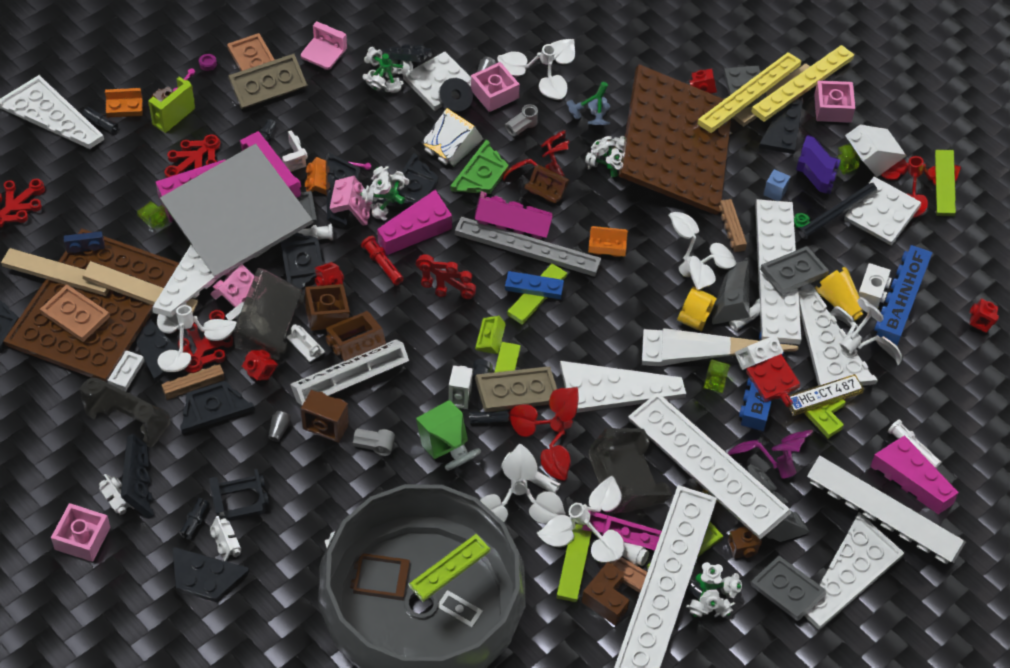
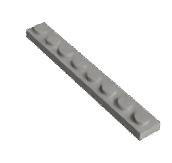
M464 217L460 218L455 229V235L594 277L601 263V258L499 229L495 226L480 224L478 221Z

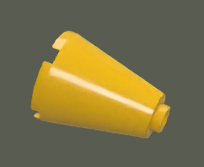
M843 267L842 272L839 273L836 270L820 282L822 286L820 288L816 286L815 290L833 307L839 306L856 321L864 315L862 313L864 310L858 304L860 297L850 273L846 267Z

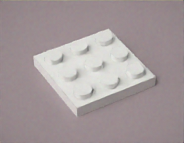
M446 52L414 68L408 77L403 76V79L434 111L442 107L439 102L438 91L444 81L449 78H460L471 87V77ZM453 91L451 93L454 99L459 98L457 92Z
M873 177L870 183L875 184L877 191L851 207L844 216V220L892 245L919 209L921 202Z

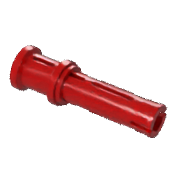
M374 236L364 239L361 247L367 250L371 260L376 261L394 285L400 284L404 277L387 258L385 249L378 245Z

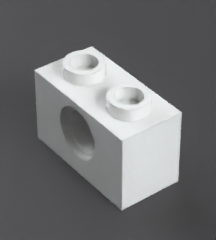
M869 263L859 290V297H863L869 304L878 309L879 303H884L887 294L884 288H889L892 279L889 277L890 270Z
M453 366L449 382V400L457 408L468 409L472 392L473 369L465 366Z

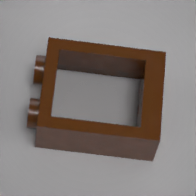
M368 311L326 328L327 336L325 338L329 347H333L336 356H340L343 361L386 344L382 327ZM365 330L367 331V332H365V333H363V334H360V335H358V336H356V337H353V338H351V339H348V340H346V341H344V342L341 341V340L346 339V338H348V337H350V336H353V335H355V334H358V333H360V332H362V331H365Z
M363 553L359 557V561L354 564V569H357L356 578L351 580L350 588L353 589V594L403 601L410 560ZM363 559L401 564L396 593L358 588Z

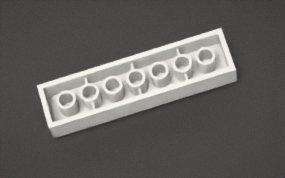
M820 455L807 477L811 478L810 483L822 490L826 487L829 489L827 493L838 500H841L843 497L847 500L845 502L846 505L857 511L859 508L863 509V515L874 521L877 518L880 519L883 527L892 532L895 529L900 531V537L909 542H912V540L917 541V547L927 553L932 550L937 553L935 558L946 564L949 561L954 563L966 543L964 540Z

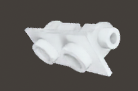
M296 324L291 327L292 332L287 336V339L309 362L325 353L324 349L303 327Z
M104 474L107 480L99 483V489L107 500L114 496L109 503L116 513L123 515L127 511L126 508L133 507L121 498L122 483L117 477L114 476L112 478Z
M216 516L210 532L218 545V552L222 555L224 561L227 562L230 555L237 557L241 554V547L236 537L229 538L235 535L230 522L226 519L220 520Z

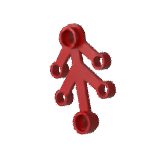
M211 134L207 135L203 141L183 140L180 143L182 151L171 150L167 156L170 162H177L179 158L187 159L177 167L168 166L164 171L165 177L168 178L182 173L194 162L195 169L202 167V156L207 152L208 160L206 165L217 162L215 160V151L221 146L220 139L216 135ZM192 148H200L197 151H191Z
M40 179L31 180L29 188L15 199V183L11 180L4 183L6 206L0 211V228L6 222H26L28 220L26 211L32 210L37 212L41 210L42 205L39 199H33L30 203L21 204L32 194L41 195L44 193V183ZM18 211L16 215H8L10 212Z
M421 255L416 260L417 268L423 273L421 281L423 287H432L433 278L430 277V272L436 275L437 286L435 294L437 296H446L447 287L445 286V281L460 290L462 297L465 299H471L475 295L476 286L470 283L472 274L468 271L457 272V263L434 262V258L430 255ZM454 278H459L460 281L463 282V284L460 283L459 281H457V280L454 279Z
M214 310L210 313L209 319L225 320V315L221 310ZM193 323L191 328L186 329L187 335L192 337L197 350L193 355L190 350L189 340L183 338V344H187L183 346V353L191 355V362L184 369L188 373H196L203 368V365L210 362L222 363L226 358L223 350L219 349L214 351L213 354L202 356L205 352L221 346L225 348L231 347L233 345V337L230 335L223 340L210 342L211 340L207 339L204 335L201 340L198 327Z

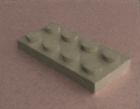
M295 54L228 76L241 110L307 87Z
M550 366L477 374L475 377L485 412L512 409L521 404L531 406L549 405L550 395L557 389Z

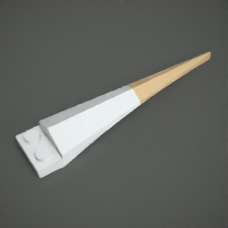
M665 328L663 330L644 329L642 365L665 366L707 358L735 355L736 351L760 341ZM780 344L783 352L798 350V346Z

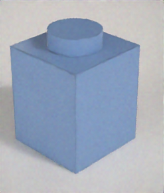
M774 169L766 182L764 196L781 201L788 189L791 176Z

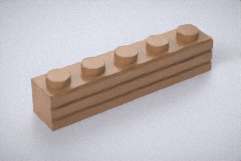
M732 199L721 200L719 209L721 219L724 221V228L727 230V237L730 239V246L734 252L745 251L747 243Z
M219 364L213 365L208 369H202L196 373H190L184 377H178L173 381H167L162 384L166 400L224 381V372Z

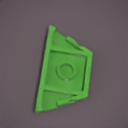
M486 140L451 184L450 190L469 193H481L482 191L491 194L508 171L509 165L505 160L501 159L500 154L490 147V142Z

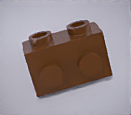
M536 165L530 182L525 185V189L529 190L531 194L544 197L550 203H557L563 199L569 179L545 167Z

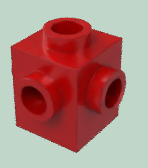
M712 69L699 70L692 73L693 80H690L691 86L710 94L717 92Z
M330 262L315 267L317 276L315 282L317 286L343 284L344 276L338 265Z
M981 298L977 304L974 303L969 311L971 314L970 325L987 333L998 320V306Z
M251 350L246 355L242 367L250 377L256 380H269L278 364L270 357L267 351Z

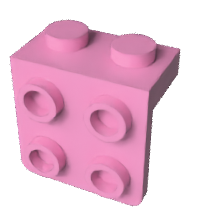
M316 21L313 25L314 38L302 51L301 58L329 70L347 49L346 34Z
M355 176L335 180L330 210L333 213L350 210L364 226L368 224L372 202L365 204V200H362L360 193L365 188Z
M242 264L226 273V278L223 281L220 279L213 286L215 290L210 295L215 300L223 295L236 307L245 301L256 304L266 294L267 288Z

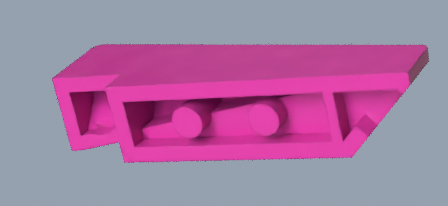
M589 511V522L598 532H603L602 535L608 530H614L621 535L624 542L652 550L656 549L662 531ZM586 524L582 526V530L592 531Z

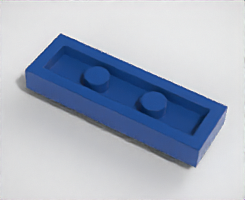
M508 271L505 290L561 299L564 280Z

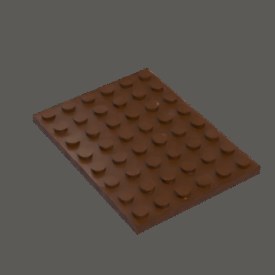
M639 64L635 71L619 177L717 215L720 212L719 205L722 199L731 119L712 133L699 126L698 119L725 99Z
M81 228L78 234L92 232ZM103 236L105 249L81 251L78 253H67L66 250L58 261L85 270L90 261L162 288H165L179 265L178 262L105 236ZM46 279L4 339L5 346L107 383L125 351L129 350L153 313L154 305L113 290H109L107 295L104 296L72 287L110 314V317L82 342L41 314L40 308L65 286V284Z

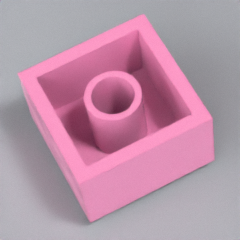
M501 62L471 75L472 92L489 112L519 98L520 84Z
M818 81L814 94L816 120L852 123L855 112L853 82Z
M69 503L51 536L54 549L93 562L110 529L108 516Z

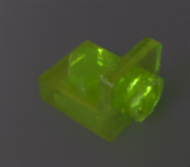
M151 201L137 211L138 217L152 228L162 223L166 218L165 207L162 205L157 207Z

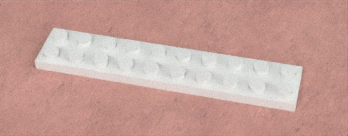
M756 199L761 340L776 335L779 343L800 344L801 326L798 288L781 294L760 270L761 264L796 251L793 202Z
M658 392L628 416L629 420L707 492L716 497L718 502L759 539L763 538L791 514L790 509Z
M679 485L677 486L614 668L661 667L717 501L716 497Z

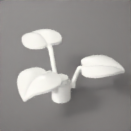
M574 39L559 40L544 45L541 53L538 52L537 56L529 64H527L526 56L520 52H508L498 55L497 60L498 63L501 62L512 76L519 77L525 74V68H529L540 58L543 64H548V77L540 80V92L548 98L562 100L567 93V83L560 75L551 76V66L553 60L562 65L569 64L574 60Z
M673 212L668 215L671 218L673 227L680 236L687 239L692 238L687 253L683 257L685 261L679 266V271L685 277H692L697 290L710 286L715 282L713 270L708 265H703L708 260L714 259L715 264L723 269H730L736 265V260L730 250L720 243L712 244L710 246L712 255H709L702 261L696 256H689L696 239L695 234L699 232L698 225L687 214Z
M863 297L858 299L861 309L868 313L859 327L846 311L839 306L834 307L830 315L851 327L848 334L839 343L846 353L851 354L856 348L861 349L863 346L876 340L879 346L896 360L897 365L901 363L902 355L900 350L884 336H875L861 343L862 337L858 333L872 316L879 322H882L884 319L876 307L869 304Z
M188 305L178 307L176 309L177 314L172 317L158 314L157 325L160 331L173 333L177 329L180 330L179 351L168 350L163 352L158 358L159 367L166 372H176L183 370L190 364L191 355L183 353L184 329L191 328L194 322L202 332H205V337L213 341L223 340L230 336L238 326V322L213 319L205 322L204 327H202L197 316H193L192 308Z
M518 444L503 463L504 474L511 479V488H509L504 501L501 502L500 497L495 494L487 495L480 500L503 522H505L508 516V511L504 505L507 504L512 493L516 495L527 494L533 503L529 508V514L539 523L547 524L554 517L565 515L563 503L555 493L542 492L537 496L536 500L532 497L530 490L527 488V480L533 479L537 474V463L531 452L522 444Z
M610 476L597 486L590 495V507L581 503L572 504L569 508L570 517L566 515L554 517L542 530L537 532L538 536L550 546L563 547L568 545L574 538L572 530L576 528L575 522L579 525L586 524L599 538L591 547L594 559L601 563L615 562L620 559L624 552V541L621 535L614 530H608L601 536L589 522V511L599 513L602 509L605 512H610L620 504L622 494L615 478Z

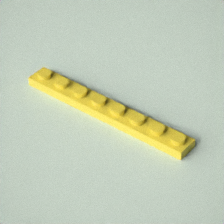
M839 46L754 105L751 112L765 122L816 86L818 81H823L853 60L854 54L844 46Z
M787 52L700 117L698 125L712 133L801 65V60Z

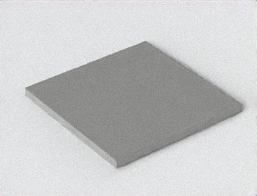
M257 144L250 146L160 197L165 208L215 279L313 223L312 218Z

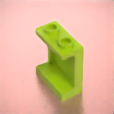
M181 77L176 79L178 89L162 102L155 97L148 100L152 124L164 133L195 109L193 87L188 80H184Z

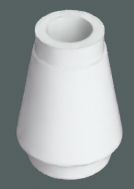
M624 542L622 556L636 566H643L648 559L649 551L643 546Z

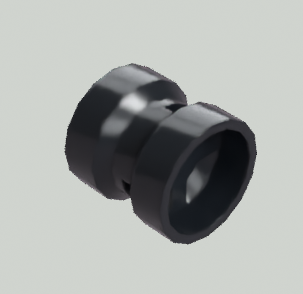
M485 359L474 361V371L472 372L473 384L477 385L475 380L477 374L492 372L493 365L491 362Z

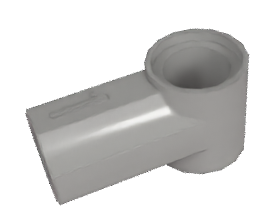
M531 104L524 106L520 114L505 124L508 134L516 136L526 128L535 127L538 123L537 107Z
M357 429L354 434L353 446L371 449L379 455L388 456L392 450L395 434L385 429L378 432Z

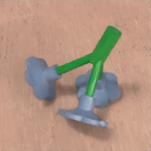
M602 82L597 93L584 102L575 104L573 100L567 101L569 111L574 115L575 119L582 117L580 110L588 104L591 114L596 115V119L588 121V124H610V122L603 120L606 111L610 110L607 99L603 97L608 86L606 82Z

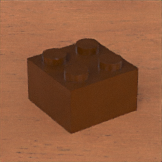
M343 284L305 287L304 303L310 331L324 330L349 318L350 311Z
M310 391L301 407L303 430L339 443L349 425L348 403L342 399L327 396L323 392Z

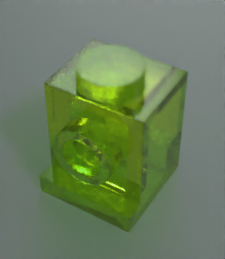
M851 143L839 147L836 158L841 159L839 165L841 173L845 174L859 168V155Z
M711 360L704 388L723 393L730 365Z

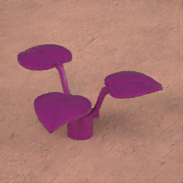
M813 430L792 433L781 440L782 444L772 447V451H783V456L777 458L778 462H775L758 440L740 443L727 454L730 456L753 448H760L771 461L774 469L778 468L781 478L791 477L796 474L791 451L799 452L801 445L805 441L804 438L808 435L811 436Z

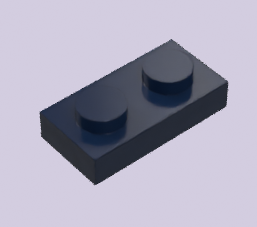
M102 231L64 236L67 253L105 249Z

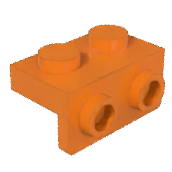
M316 157L306 168V173H308L305 182L306 191L313 192L315 190L327 195L326 160Z
M592 226L588 253L595 255L608 254L614 257L625 256L628 231L626 229Z

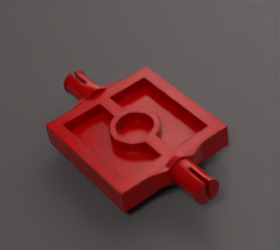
M782 354L747 368L746 373L765 403L772 399L781 398L786 407L793 404L788 394L800 388V382Z

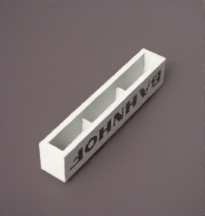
M393 340L290 385L296 401L303 405L311 390L323 392L328 396L409 361L404 344L398 340Z

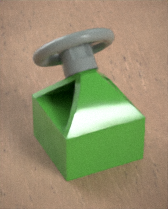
M450 400L416 418L422 447L434 459L448 452L454 458L452 462L445 466V470H452L481 453L479 448L468 452L464 446L468 439L463 413Z

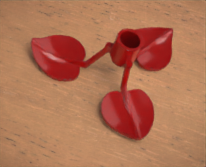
M566 130L550 137L541 145V148L547 145L549 149L542 157L544 158L549 154L552 161L545 167L561 176L565 175L556 162L554 152L568 150L569 140L556 145L554 148L551 147V144L556 139H565ZM532 159L518 162L508 169L503 176V180L506 179L511 171L526 164L536 166L538 164Z
M913 156L909 159V163L902 159L883 172L881 176L888 180H897L901 174L905 175L907 171L913 177L912 195H907L921 202V206L913 216L918 217L926 211L928 200L924 195H916L917 177L924 171L929 181L933 180L935 186L936 177L935 166L927 171L923 159L919 156ZM954 165L955 182L961 170V166Z
M578 387L560 388L551 393L549 406L556 414L550 420L537 421V410L528 404L517 405L509 413V419L514 430L523 437L533 435L536 431V424H550L554 431L559 432L550 443V449L542 451L541 464L550 476L560 480L567 479L570 468V455L563 446H554V444L565 434L564 430L571 428L573 424L572 419L576 415L579 402Z

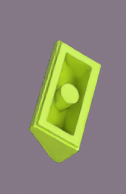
M500 316L483 318L475 347L476 351L492 354L499 353L506 326Z

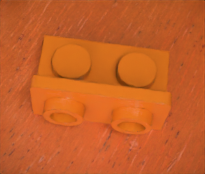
M141 88L105 90L107 118L143 116Z

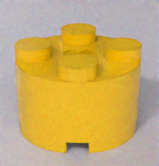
M693 287L685 300L677 321L695 330L702 331L717 298Z

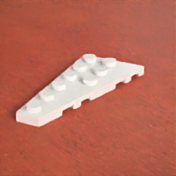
M39 75L0 99L1 109L86 148L91 149L104 140L103 134Z
M190 245L155 302L153 313L172 317L176 314L178 307L186 305V302L192 297L196 298L200 295L199 292L202 289H207L218 280L214 278L192 245Z
M815 289L798 290L799 310L818 386L822 387L853 376L856 377L860 385L876 384V377L871 375L865 361L862 362L858 356V351L855 349L851 354H848L840 347L839 343L845 338L846 334L837 325L835 317L830 315L826 309V304Z
M560 361L565 388L578 387L579 402L576 413L643 404L657 392L666 400L686 397L682 377Z
M859 512L821 581L820 586L826 590V595L804 616L819 630L903 557L904 552Z

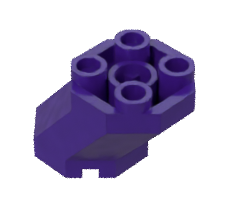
M807 135L796 170L803 172L819 192L830 194L841 159L830 156L815 137Z

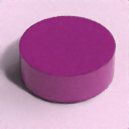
M212 54L202 55L199 58L200 68L204 71L213 70L217 66L216 57Z

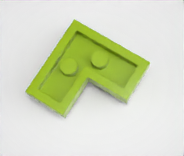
M840 395L803 407L802 412L827 438H830L844 427V424L833 414L845 405V401Z

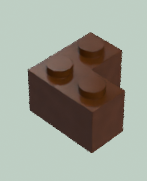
M607 562L584 589L582 603L616 626L628 611L630 600L618 592L623 585L625 573Z

